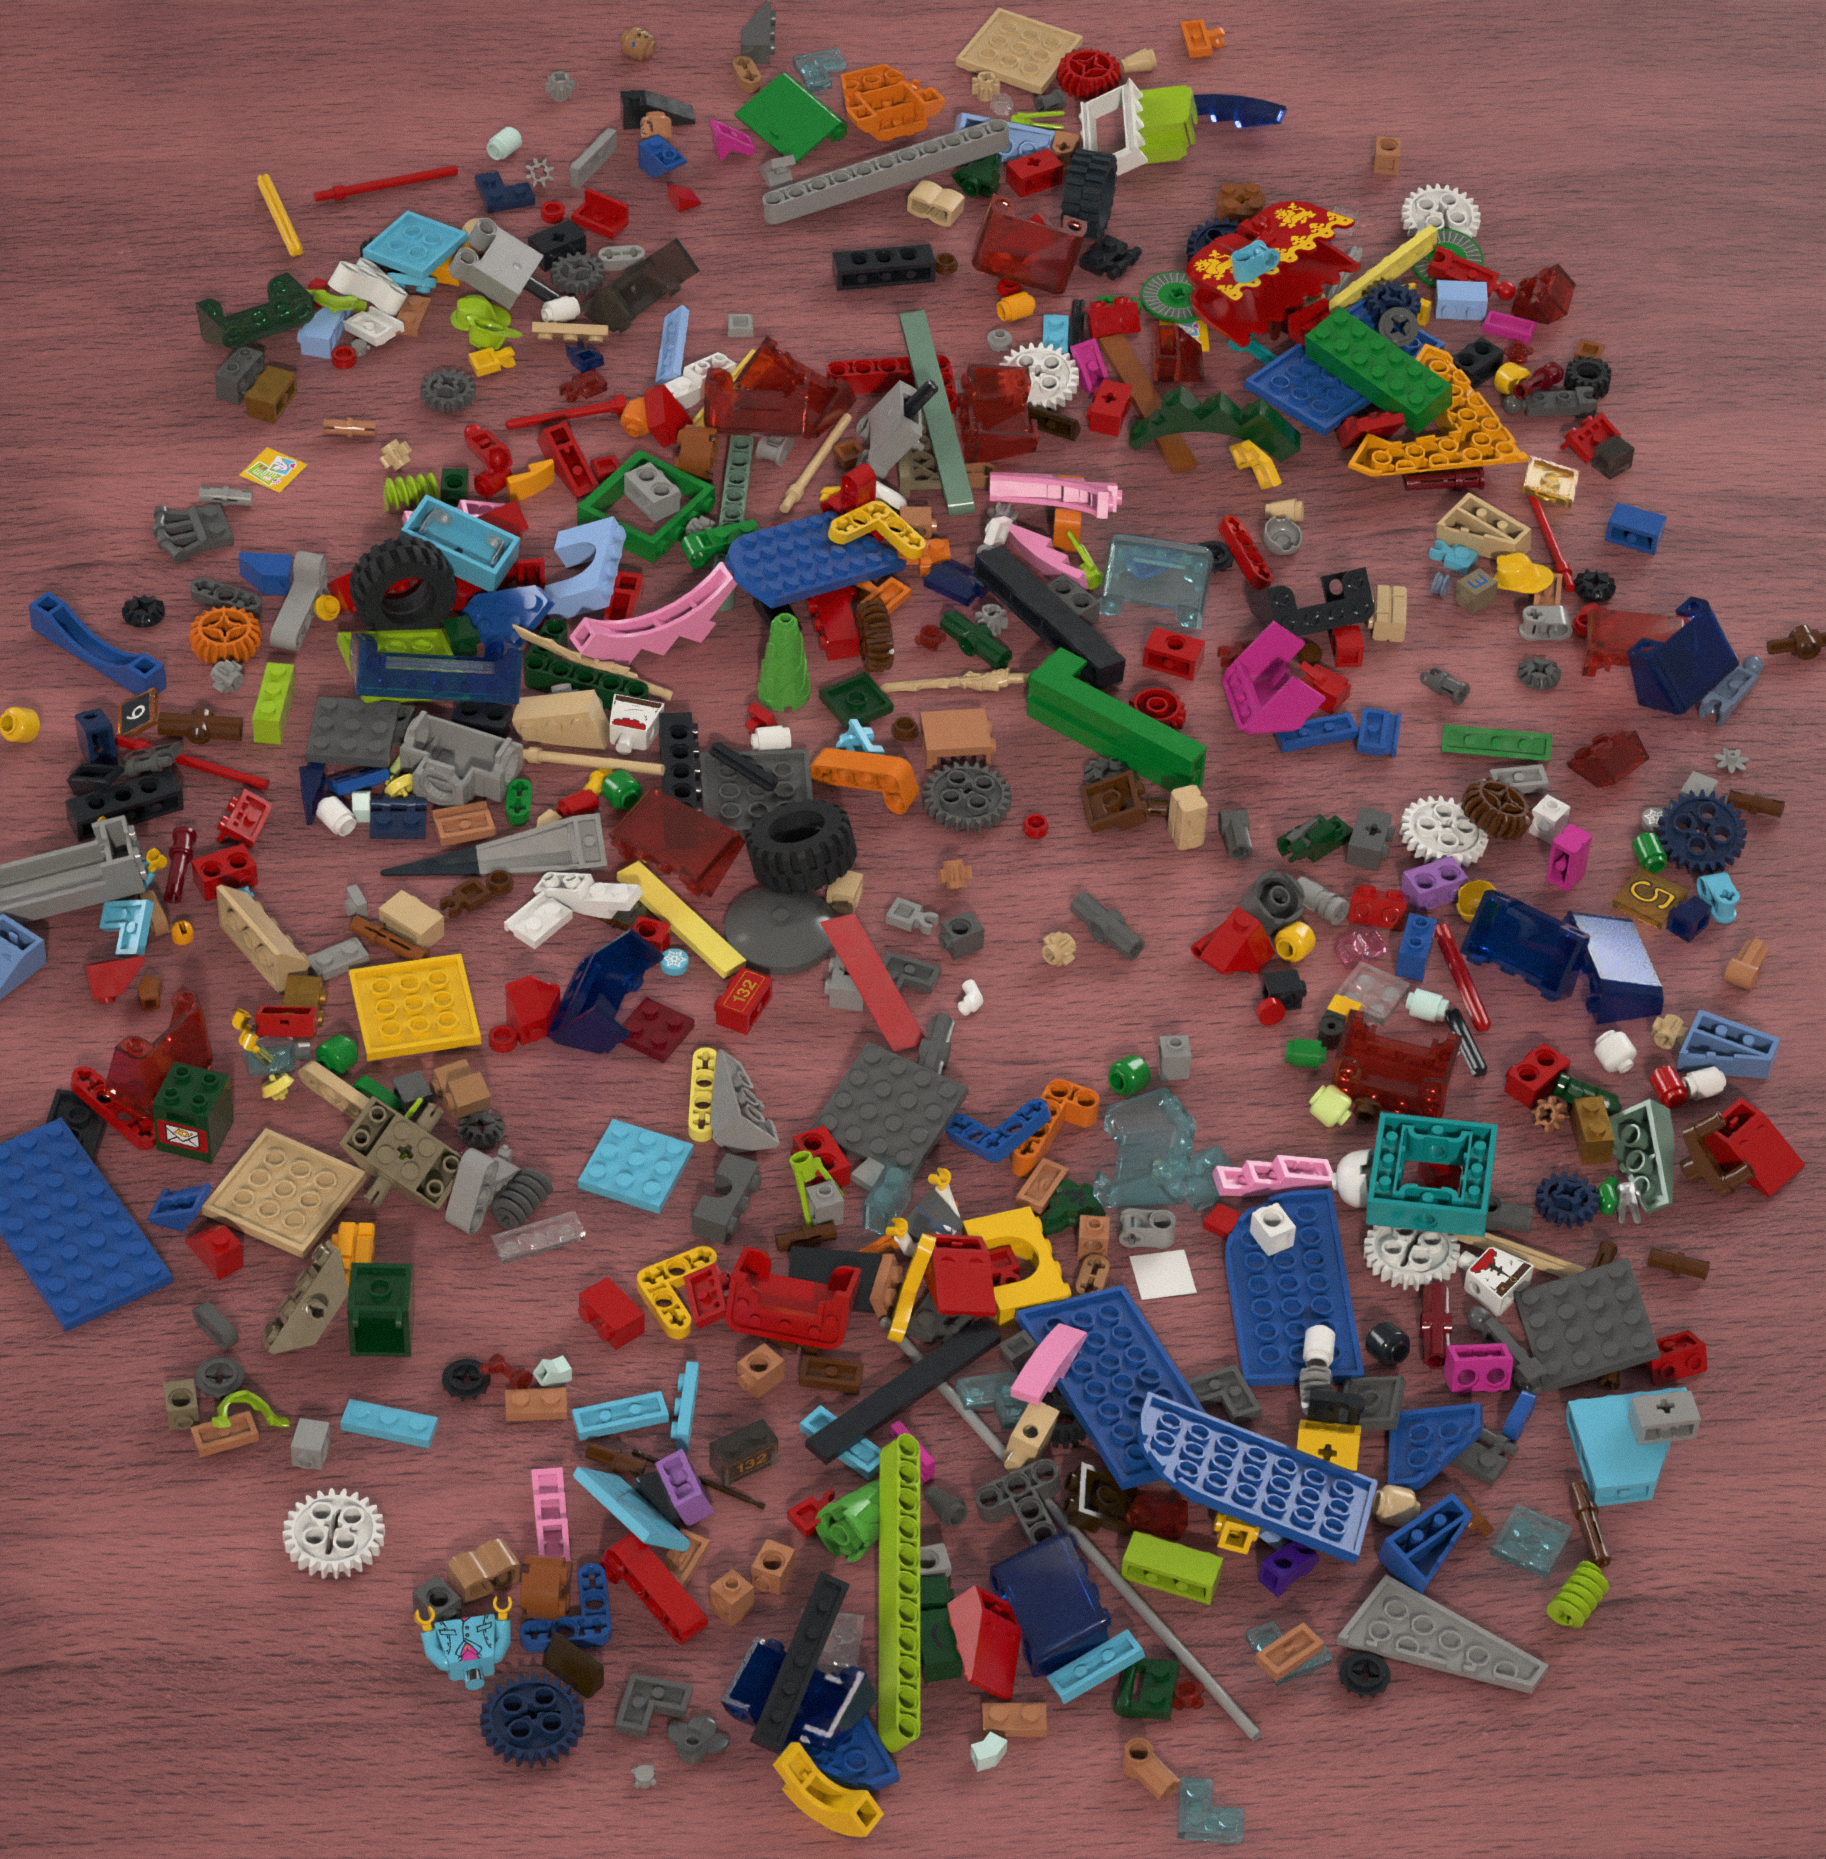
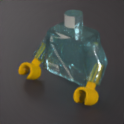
M240 1008L235 1012L232 1025L235 1029L243 1031L238 1042L243 1046V1060L249 1076L292 1072L295 1070V1060L311 1058L310 1042L294 1043L292 1037L257 1036L256 1026L247 1024L251 1015Z

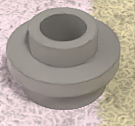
M996 329L987 335V343L993 351L1003 352L1011 345L1012 335L1003 329Z

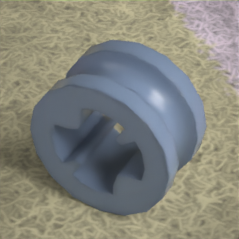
M1437 572L1431 585L1430 594L1435 595L1438 593L1441 598H1444L1450 587L1451 576L1443 577L1442 573Z

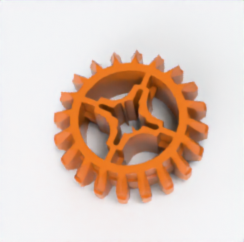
M224 604L220 609L212 607L210 612L203 610L201 616H195V621L191 623L190 634L188 635L193 654H196L198 660H204L206 665L210 663L216 665L220 661L225 662L226 659L230 662L234 660L238 664L240 661L248 662L249 657H255L256 651L260 650L262 639L258 619L254 618L253 613H247L245 608L237 610L235 605L231 608H226Z

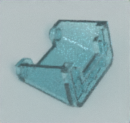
M1125 534L1114 535L1109 541L1098 599L1100 601L1099 614L1118 615L1123 611L1125 602L1177 610L1176 618L1181 625L1188 628L1202 629L1211 587L1213 553L1208 548L1197 545Z

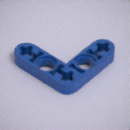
M1033 1099L1024 1104L994 1130L964 1114H956L945 1129V1132L951 1142L986 1161L997 1162L1007 1157L1050 1120L1051 1112L1045 1100ZM1021 1128L1017 1132L1010 1133L1014 1129ZM982 1135L980 1138H978V1139H976V1140H971L972 1138H974V1137H976V1136Z
M588 1563L581 1566L578 1570L577 1582L581 1616L560 1617V1621L535 1619L525 1622L519 1632L520 1644L524 1650L529 1652L547 1651L553 1635L564 1628L571 1629L574 1632L573 1636L566 1639L579 1648L600 1647L610 1641L612 1627L606 1573L601 1565ZM589 1576H594L595 1589H590ZM590 1600H599L603 1603L599 1609H590L586 1606ZM599 1627L601 1633H595L594 1628ZM580 1628H583L584 1635L580 1636ZM547 1631H551V1638H548ZM537 1633L538 1638L531 1639L530 1634Z

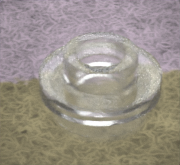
M1004 93L994 95L990 101L991 111L998 115H1006L1014 108L1011 97Z

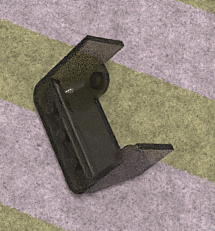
M675 238L580 305V311L584 316L599 325H608L611 332L614 333L618 330L621 334L632 326L631 321L637 318L638 314L667 293L670 297L683 289L680 284L700 270L678 238Z

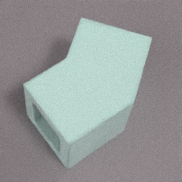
M353 791L352 813L354 814V819L356 822H370L371 792Z
M563 1355L553 1360L542 1359L533 1372L540 1385L545 1387H557L572 1380V1368Z
M990 1731L984 1741L971 1744L970 1757L977 1772L997 1766L1007 1752V1740Z

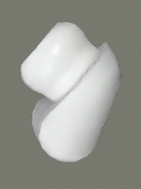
M967 980L962 985L966 996L963 998V1001L958 1003L957 1007L964 1016L969 1015L971 1012H976L983 1004V997L974 980Z

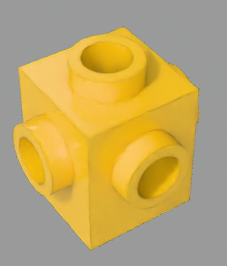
M1217 1513L1213 1525V1531L1217 1532V1547L1245 1555L1248 1554L1252 1541L1256 1542L1260 1530L1258 1526H1252L1245 1521L1221 1513Z

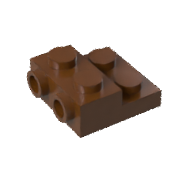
M1132 770L1080 788L1092 834L1119 825L1121 831L1147 823L1146 815L1150 814L1151 811L1146 798L1142 799L1141 795L1146 794V790L1141 778L1136 780Z

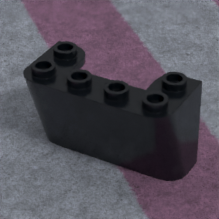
M1366 567L1320 577L1326 603L1297 609L1293 591L1286 586H1276L1247 593L1250 610L1256 618L1267 626L1274 620L1297 637L1365 622L1373 616L1374 603ZM1334 579L1339 580L1342 584V591L1338 595L1333 594L1329 588L1330 582Z

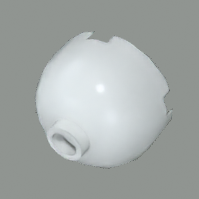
M1372 1149L1358 1150L1347 1154L1339 1162L1337 1172L1332 1174L1333 1189L1338 1190L1341 1199L1346 1204L1355 1208L1367 1209L1374 1153L1371 1154Z

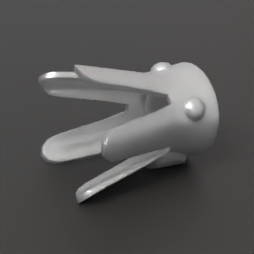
M1633 1182L1621 1183L1616 1188L1619 1223L1624 1222L1626 1205H1628L1634 1222L1639 1224L1641 1218L1637 1201L1643 1211L1647 1213L1641 1201L1639 1187Z

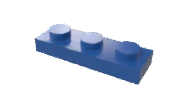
M1348 712L1306 720L1304 725L1298 730L1273 733V736L1281 752L1284 753L1357 739L1359 737V729L1351 713Z

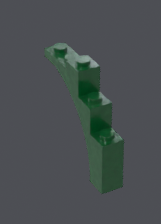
M1182 385L1175 390L1168 391L1162 397L1161 409H1156L1147 418L1134 423L1130 428L1129 445L1136 451L1155 438L1184 432L1219 433L1242 440L1249 439L1280 463L1299 452L1301 433L1263 398H1259L1253 403H1248L1243 409H1240L1221 391L1213 397H1208L1201 403Z

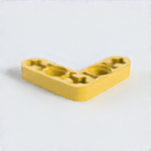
M871 501L834 519L827 533L829 539L834 543L846 544L876 530L901 554L910 559L920 558L926 545L924 538L887 504L881 501ZM853 520L862 521L865 525L857 524ZM890 527L897 528L901 532L892 531Z
M924 1233L920 1236L898 1294L887 1340L899 1344L902 1343L916 1293L933 1252L936 1237Z
M708 1246L696 1247L646 1267L637 1274V1290L666 1335L670 1338L683 1339L691 1332V1316L674 1289L685 1285L683 1277L713 1263L717 1264V1254ZM673 1268H681L685 1271L684 1274L679 1276L669 1273ZM661 1299H667L672 1304L668 1307H660L656 1302ZM673 1315H674V1319L676 1320V1322H677L678 1324H676V1323L673 1324V1317H672Z

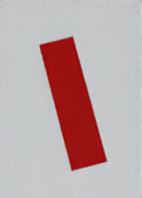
M855 913L820 922L892 1051L897 1052L920 1045L922 1038H925Z

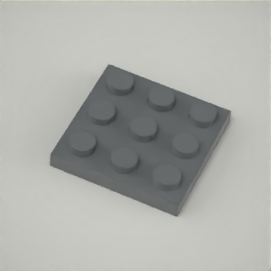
M318 696L306 749V762L389 768L400 712L399 702L374 701L364 703L361 699Z

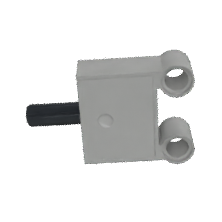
M480 218L468 237L469 244L474 249L479 251L487 250L482 259L479 260L478 255L472 249L463 247L458 250L448 268L453 278L468 283L485 294L486 299H493L509 310L523 289L544 302L560 298V295L531 278L544 255L499 228L489 218Z
M899 380L877 405L859 420L855 433L857 436L870 442V449H865L860 454L856 467L861 463L868 464L874 470L876 480L881 481L910 448L919 451L924 450L925 445L919 440L924 430L921 408L938 392V386L934 381H926L917 390Z

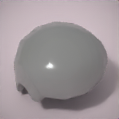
M1273 516L1265 523L1263 541L1265 547L1271 553L1291 555L1300 548L1303 534L1299 526L1290 521L1288 517L1276 519V516Z

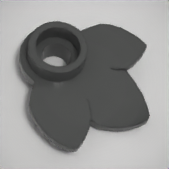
M697 1715L691 1718L688 1724L673 1720L668 1725V1739L676 1744L679 1758L688 1764L700 1763L708 1753H720L730 1743V1737L716 1733V1721L709 1715Z

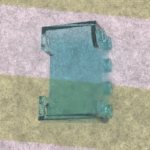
M1166 1087L1107 1106L1103 1128L1119 1145L1113 1183L1102 1171L1096 1172L1093 1188L1094 1197L1106 1208L1183 1204L1187 1196L1191 1156L1194 1150L1193 1143L1197 1129L1194 1116L1186 1111L1180 1104L1179 1099L1173 1096ZM1113 1119L1115 1120V1122H1116V1124H1117L1118 1132L1116 1131V1129H1115V1127H1114Z

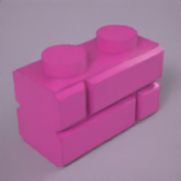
M1568 824L1562 830V833H1559L1553 839L1546 875L1547 881L1565 891H1570L1576 884V881L1578 882L1585 875L1590 850L1589 846L1592 839L1590 833L1573 824Z

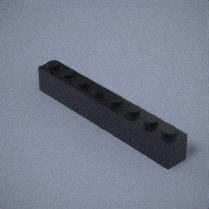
M1002 545L976 554L973 576L1055 652L1062 647L1085 659L1087 665L1080 671V675L1088 683L1099 690L1123 681L1126 659Z

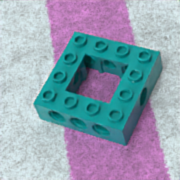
M1380 1112L1367 1198L1366 1224L1485 1237L1498 1125ZM1405 1160L1463 1166L1460 1197L1458 1198L1455 1190L1448 1187L1437 1189L1419 1187L1418 1184L1412 1183L1402 1186Z

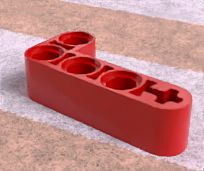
M630 1532L605 1551L599 1565L604 1568L606 1579L615 1585L624 1580L677 1643L685 1644L708 1626V1619L702 1609L648 1545L643 1543L634 1533Z

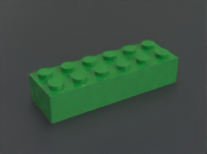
M1341 307L1337 308L1305 335V352L1307 357L1385 412H1393V414L1403 413L1406 421L1403 425L1416 434L1420 433L1452 405V385Z

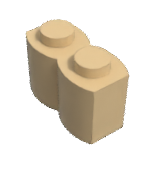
M922 180L908 196L907 211L919 218H929L940 226L950 227L964 211L965 197L955 190L943 189L934 182Z

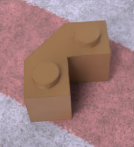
M466 1058L433 1070L432 1079L429 1081L432 1095L434 1098H439L442 1107L455 1119L489 1107L491 1094L480 1071L472 1073Z

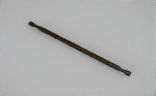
M635 1448L632 1451L633 1455L643 1457L654 1464L661 1460L649 1454L641 1453V1451ZM698 1476L701 1483L748 1504L756 1505L763 1510L766 1506L762 1502H757L748 1496Z

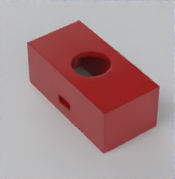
M259 1006L255 1014L257 1036L314 1038L318 1030L317 1007Z

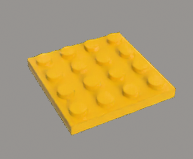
M461 953L348 970L367 1061L481 1044V1034Z

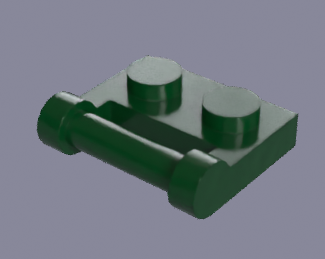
M1142 1658L1125 1668L1119 1698L1114 1702V1713L1122 1717L1171 1720L1180 1673L1179 1661ZM1136 1673H1143L1145 1675L1140 1701L1132 1702L1131 1697Z

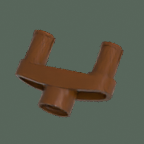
M1716 1111L1697 1123L1692 1121L1682 1128L1683 1138L1690 1156L1679 1163L1683 1174L1689 1182L1694 1184L1704 1178L1718 1195L1726 1198L1735 1192V1188L1755 1177L1756 1173L1749 1162H1745L1727 1173L1722 1171L1705 1142L1707 1136L1726 1126L1723 1116L1719 1111Z

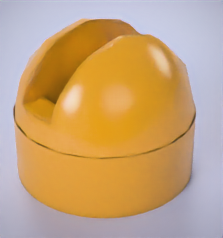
M185 920L175 922L171 927L172 941L178 945H186L192 942L194 939L192 925Z

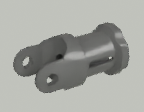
M1432 668L1430 673L1422 672L1420 675V681L1424 685L1428 686L1438 695L1444 694L1453 699V703L1456 705L1462 704L1469 694V684L1455 680L1447 671Z

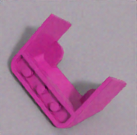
M1274 620L1227 668L1222 678V684L1237 727L1247 735L1283 733L1298 730L1304 725L1305 720L1326 700L1324 695L1294 675L1289 679L1290 668L1288 662L1304 647L1305 642Z

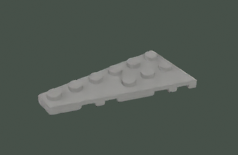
M1387 1574L1337 1636L1336 1641L1337 1645L1530 1694L1534 1692L1548 1673L1549 1668L1548 1664Z

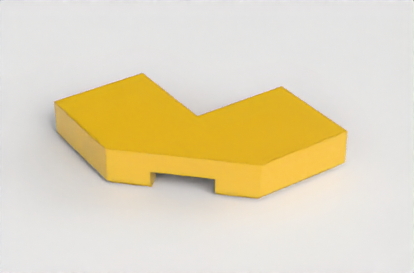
M1249 439L1229 446L1237 468L1241 470L1252 467L1262 490L1282 484L1272 459Z

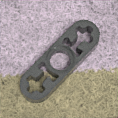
M204 577L197 578L190 584L191 598L196 603L211 608L215 607L216 609L222 608L223 604L226 608H231L235 605L237 610L245 608L247 613H253L254 618L262 614V600L257 594ZM223 596L233 597L229 601L220 600Z

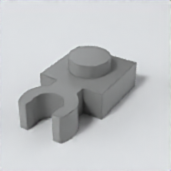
M897 897L886 914L885 923L909 932L914 927H917L923 934L931 935L933 932V925L931 924L938 925L939 915L934 912L923 913L922 905Z

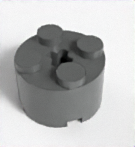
M1276 870L1267 871L1245 889L1238 903L1239 907L1261 922L1267 936L1277 934L1285 926L1294 922L1303 913L1305 907L1303 906L1304 890L1300 883L1292 875L1275 872Z

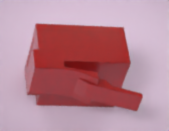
M1304 661L1299 666V669L1306 673L1301 681L1326 698L1318 708L1333 715L1350 696L1351 685L1348 684V679L1317 663L1312 667Z

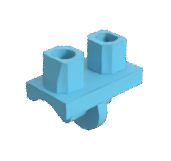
M857 719L849 720V730L846 734L839 736L840 740L836 744V749L880 755L885 754L881 745H872L874 733L871 727H861Z

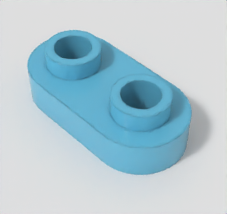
M387 273L404 291H406V286L416 287L415 292L430 294L431 289H436V278L427 277L425 280L408 274Z

